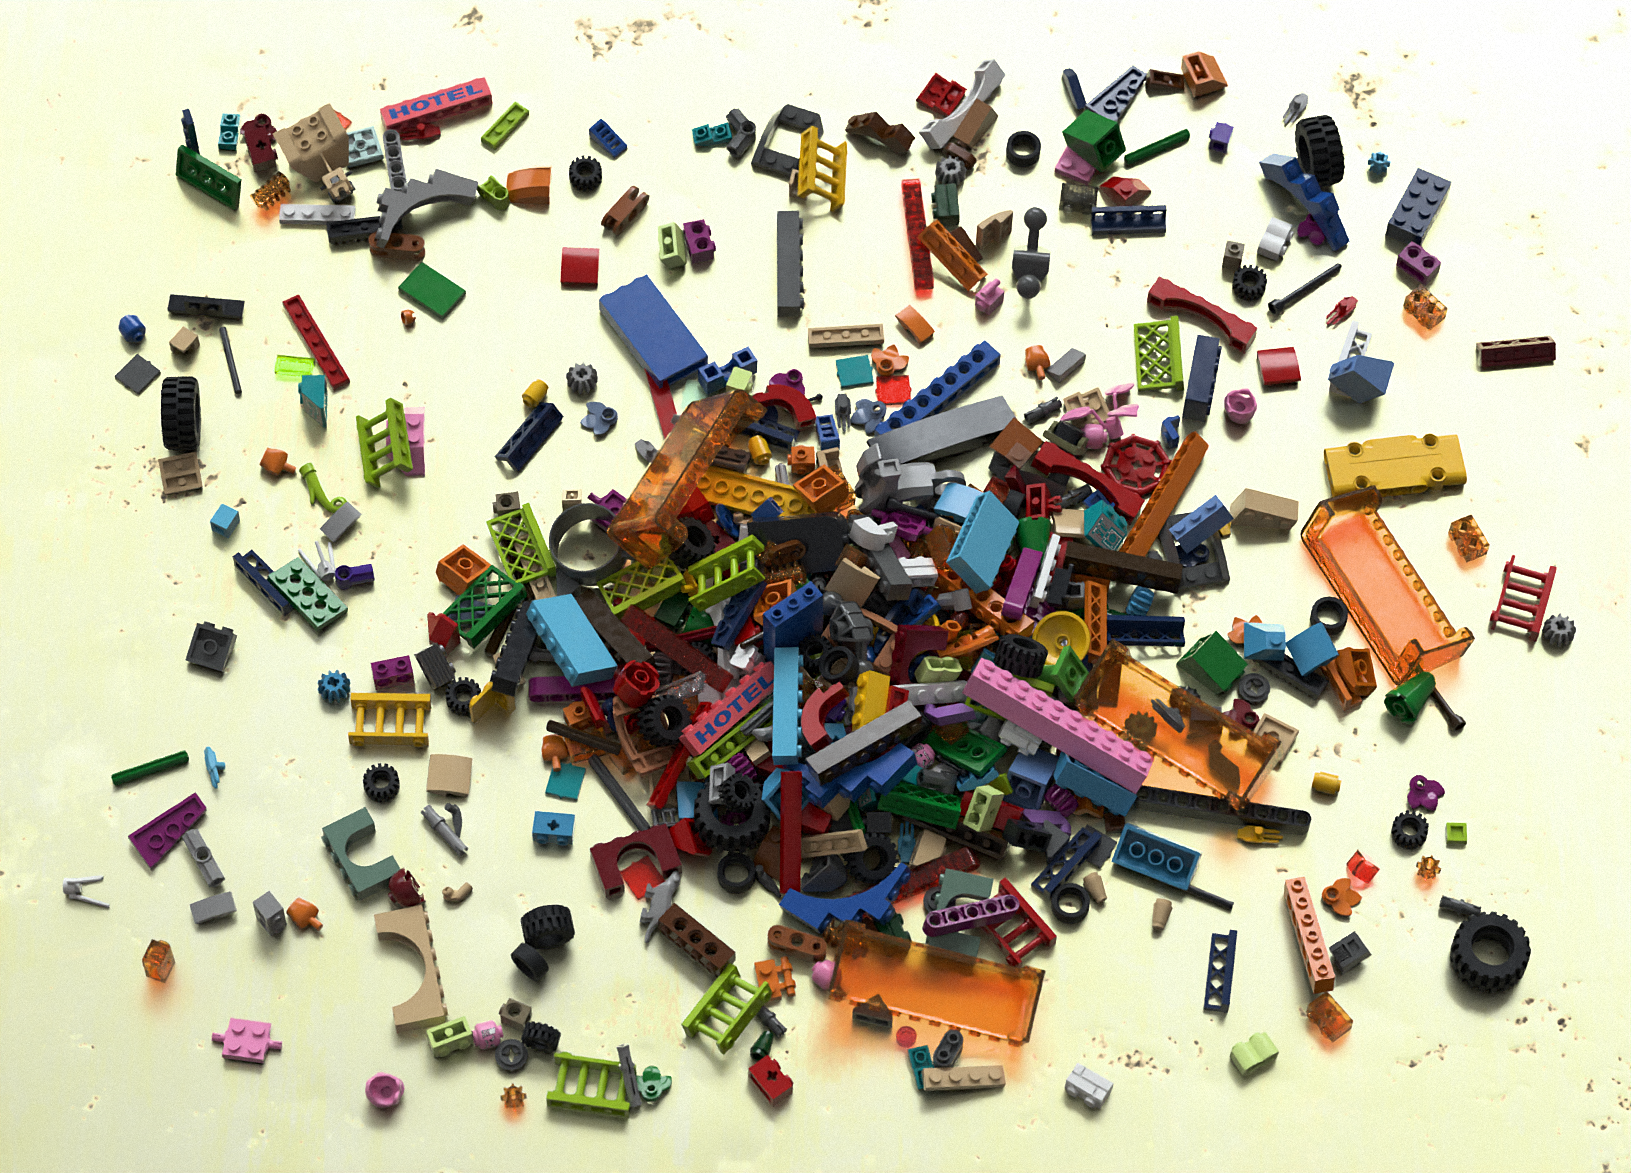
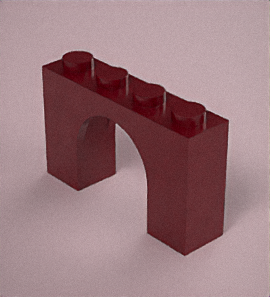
M898 625L895 633L894 651L892 652V665L889 671V686L918 684L911 683L908 677V668L911 660L916 654L924 650H946L949 631L941 626ZM913 705V706H916V707H924L925 705Z
M666 824L660 826L653 825L650 829L638 830L625 837L619 836L610 842L597 843L590 848V858L605 898L625 892L618 862L624 854L633 850H642L651 854L657 862L663 879L669 878L675 870L682 874V864Z

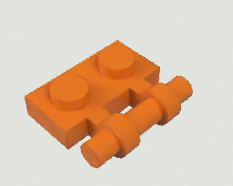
M787 956L780 958V966L775 965L774 959L754 962L758 988L766 981L773 993L769 1001L781 1000V992L787 991L788 997L796 995V983L791 973L793 968ZM783 974L785 982L779 983L778 975Z

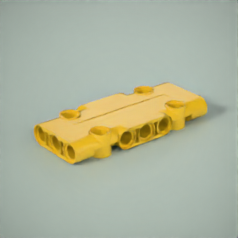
M1428 433L1422 438H1417L1415 435L1370 439L1363 442V444L1353 441L1347 446L1324 448V462L1333 499L1351 496L1357 499H1364L1371 493H1373L1374 497L1416 494L1426 491L1428 487L1431 490L1438 491L1444 485L1452 486L1467 483V472L1457 434L1436 436L1435 434Z

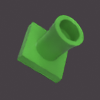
M1064 646L1056 664L1044 665L1041 676L1035 679L1055 685L1054 688L1059 687L1069 702H1076L1089 672L1072 647Z

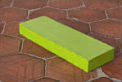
M514 101L480 137L481 142L496 150L530 114V110Z

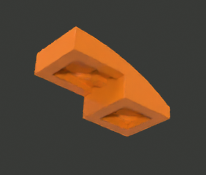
M910 304L895 315L905 330L908 329L919 344L936 332L926 319Z

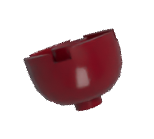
M405 866L393 874L389 881L390 893H388V896L394 904L398 903L404 908L418 906L426 901L424 893L420 895L418 892L419 888H421L412 873L409 870L406 871Z

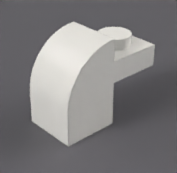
M865 517L853 521L849 537L863 548L881 551L886 543L894 541L898 526L894 522L877 525L872 519Z

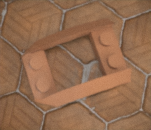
M860 607L865 618L870 619L872 624L891 634V637L874 663L870 662L874 671H881L884 675L889 676L892 665V652L895 646V633L898 626ZM828 624L821 637L825 636L833 647H837L839 645L830 638Z
M619 696L613 698V716L617 733L623 749L638 775L643 778L646 774L666 768L678 743L638 754L628 735L623 717L639 712L641 706L635 709L631 708ZM661 712V724L667 730L668 723L664 713Z

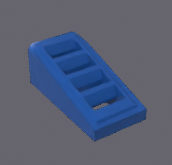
M602 118L589 128V137L614 158L628 148V145ZM619 144L615 149H612L614 145Z
M833 414L816 416L815 427L821 451L836 447L840 450V438Z

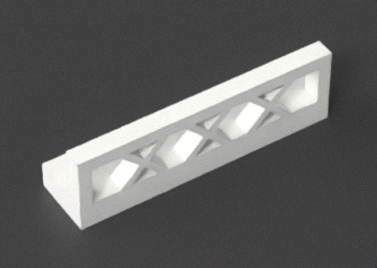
M1352 320L1337 362L1350 358V352L1355 350L1360 355L1365 356L1372 333L1358 329V321ZM1356 335L1367 338L1366 342L1358 345L1355 340ZM1330 382L1329 391L1348 396Z

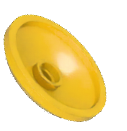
M1057 611L1046 615L1039 621L1032 636L1033 640L1041 643L1048 650L1044 665L1056 664L1064 647L1061 645L1064 640H1067L1066 646H1071L1081 661L1087 655L1091 643L1090 631L1086 623L1076 614L1067 611Z

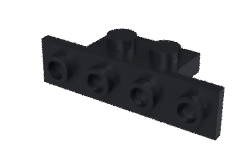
M170 294L167 312L243 319L245 300Z

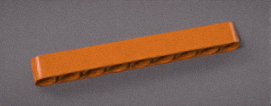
M1191 432L1184 439L1119 552L1146 556L1209 448V444L1197 432Z

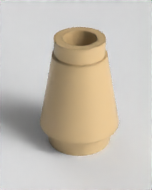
M1093 872L1083 878L1084 887L1097 903L1108 899L1101 875Z
M1157 898L1156 902L1153 903V928L1164 930V926L1173 909L1171 901Z

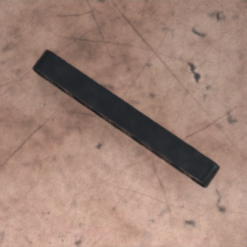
M1141 785L1136 793L1137 798L1133 803L1135 808L1143 811L1239 826H1260L1264 829L1278 830L1297 835L1306 834L1309 831L1312 820L1310 813L1305 810ZM1139 796H1144V797H1146L1147 799L1142 800V799H1139L1138 797H1139ZM1159 799H1164V800H1166V802H1165V803H1161V802H1159L1158 800H1159ZM1179 802H1184L1186 805H1185V806H1181V805H1179L1178 803H1179ZM1199 805H1203V806H1205L1206 808H1205V809H1201V808H1199L1198 806H1199ZM1223 808L1226 812H1220L1218 809ZM1242 811L1246 813V815H1240L1238 814V812ZM1262 814L1266 818H1259L1257 815ZM1277 818H1284L1286 821H1279ZM1297 821H1304L1306 824L1302 825Z

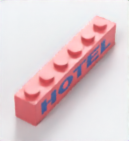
M485 76L474 78L471 81L458 83L452 87L439 89L429 94H422L419 97L406 99L393 105H386L380 108L381 121L385 131L395 130L400 133L402 129L414 128L420 123L430 124L493 104L492 93Z
M771 661L767 663L760 662L753 668L754 673L750 676L747 674L741 678L738 687L735 688L733 686L725 693L726 697L722 701L720 699L715 701L710 706L712 709L708 713L705 711L696 718L698 722L693 726L689 724L682 730L683 735L679 737V740L693 757L704 752L774 690V665Z

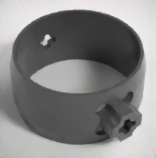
M582 503L566 509L556 518L549 533V551L557 569L582 586H598L596 582L624 568L627 560L635 561L638 556V540L628 539L620 519L612 511L598 504ZM599 519L615 525L620 530V543L616 553L601 567L593 570L579 571L566 567L558 560V547L562 537L572 526L579 522Z

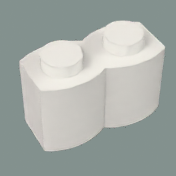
M1271 217L1259 242L1257 253L1278 261L1279 257H1283L1286 252V242H1290L1293 237L1292 225Z

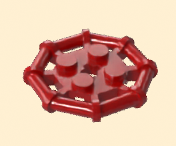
M1132 433L1131 436L1108 444V450L1100 468L1109 479L1116 483H1121L1126 489L1142 497L1155 490L1172 460L1166 455L1160 445V441L1150 440ZM1136 443L1151 448L1149 450L1136 447ZM1129 444H1131V446H1132V447H1128V448H1127L1125 451H1123V452H1122L1121 450H1119L1120 448H1122V447H1124V446H1127V445H1129ZM1155 451L1159 456L1161 462H1156L1155 457L1153 455ZM1114 455L1119 457L1117 464H1111ZM1137 463L1141 467L1134 469V466L1132 464ZM1156 469H1162L1158 478L1154 476ZM1113 471L1119 472L1121 475L1120 480H1117ZM1146 481H1148V482L1151 481V482H1152L1151 484H1149V485H1147V486H1144V487L1141 486V485H1143V482H1146ZM1124 483L1132 484V485H1135L1136 487H1132V486L1126 485V484H1124Z

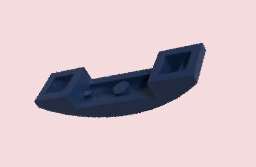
M914 589L910 593L909 600H899L885 616V619L897 626L901 625L908 614L916 615L925 599L919 590ZM881 628L877 632L874 644V653L877 657L891 637L890 633Z

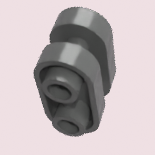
M949 1030L944 1034L933 1054L932 1065L934 1064V1068L954 1067L963 1050L964 1039L959 1031Z

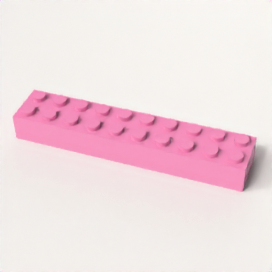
M980 659L962 691L966 696L1134 794L1138 792L1147 778L1155 759L1149 753L1134 747L1132 743L1120 739L1113 732L1101 728L1096 722L1084 718L1079 712L1065 707L1062 702L1053 700L1043 691L1031 687L1026 681L1012 676L1009 671L1000 669L990 660Z

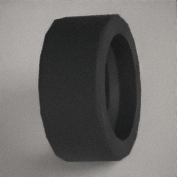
M1017 131L1011 134L1007 140V158L1016 166H1031L1040 158L1041 141L1036 134L1030 131ZM1019 142H1026L1033 145L1035 150L1029 155H1020L1014 152L1013 146Z
M1012 489L1005 500L1004 506L1018 519L1026 495Z
M1330 596L1318 599L1312 606L1310 613L1311 625L1323 623L1329 636L1340 633L1346 626L1348 619L1346 605L1338 598ZM1322 608H1333L1340 614V621L1336 624H1325L1318 618V611Z
M843 646L833 647L826 651L819 663L821 675L831 685L837 684L839 681L842 685L848 684L856 677L859 670L857 657L848 648ZM848 658L847 666L842 672L835 675L830 674L831 667L837 660Z
M743 853L726 855L718 864L717 878L719 884L730 893L747 891L755 882L756 868L754 862ZM732 864H742L748 869V877L742 882H731L725 877L726 867Z
M1066 883L1055 889L1051 900V910L1059 921L1074 924L1086 917L1089 911L1090 897L1082 886L1076 883ZM1065 894L1078 896L1082 900L1081 909L1074 913L1063 911L1058 904L1060 897Z
M521 943L511 953V959L514 964L533 981H539L549 971V966L544 958L526 943Z

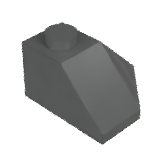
M838 854L814 857L811 862L813 865L810 868V872H805L801 878V889L804 892H833L836 888L842 887L847 881V869Z

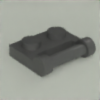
M714 445L710 455H708L706 466L713 467L715 465L738 470L739 473L744 474L750 462L751 453L743 449L736 450L727 448L724 445Z

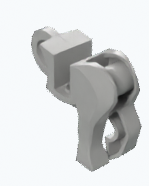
M877 443L863 451L858 460L856 469L860 479L854 487V492L857 498L863 499V503L859 506V513L861 515L871 514L873 508L885 512L884 507L888 496L897 498L901 504H903V501L916 500L917 506L921 504L926 509L935 504L936 499H939L948 484L942 483L950 482L966 486L964 474L959 471L943 470L936 472L934 464L928 462L900 465L898 458L882 461Z

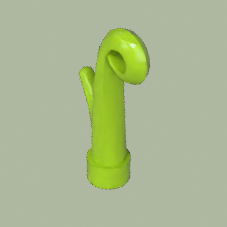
M306 463L300 467L299 472L308 486L310 504H314L316 496L325 509L335 513L347 502L342 496L335 497L331 502L329 501L316 474L317 470L312 463ZM337 502L342 503L340 506H335Z

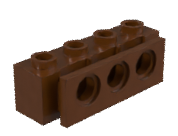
M676 903L658 919L659 931L714 977L719 976L729 963L733 964L736 961V952Z

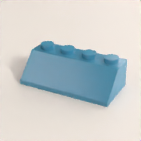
M1061 751L1053 774L1056 784L1063 789H1067V787L1072 789L1081 798L1085 796L1091 799V802L1099 807L1102 805L1107 807L1115 815L1121 814L1126 816L1137 795Z
M1126 823L1111 862L1187 891L1203 851Z

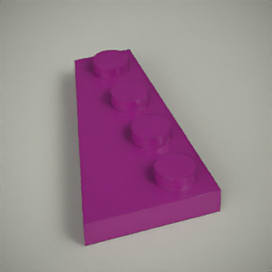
M195 792L128 835V839L151 870L207 811V807Z

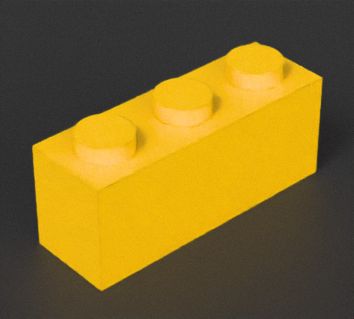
M871 670L859 674L857 679V695L854 700L855 710L852 717V731L885 714L890 676Z

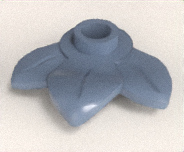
M861 399L855 403L858 410L852 414L851 423L864 424L866 433L871 434L875 432V427L886 415L887 407L881 401L873 402L870 399ZM875 408H880L879 411L874 412Z
M589 402L586 405L590 414L581 419L580 424L586 428L593 429L595 435H601L608 431L610 425L617 422L618 413L612 407H606L602 402Z

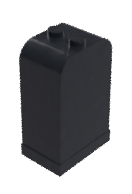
M839 512L767 518L757 517L747 522L748 536L753 534L764 545V551L755 555L754 558L755 560L761 559L763 561L765 579L837 570L844 558L850 559V544H853V540L849 537L850 532L847 520ZM791 540H799L805 546L806 552L802 558L783 565H775L768 557V552L772 547Z

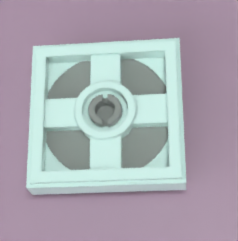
M374 126L347 132L349 136L348 168L384 159Z

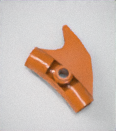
M988 625L972 633V635L967 634L958 638L957 642L947 644L946 650H937L940 658L953 657L959 659L964 656L969 657L976 654L977 650L999 640V637L996 636L994 629Z

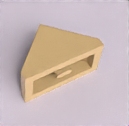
M582 489L562 491V512L574 505L582 504Z

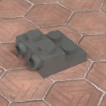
M204 621L203 624L197 623L185 660L224 672L229 654H232L238 635L233 633V629L223 626L222 630L217 629L215 624Z

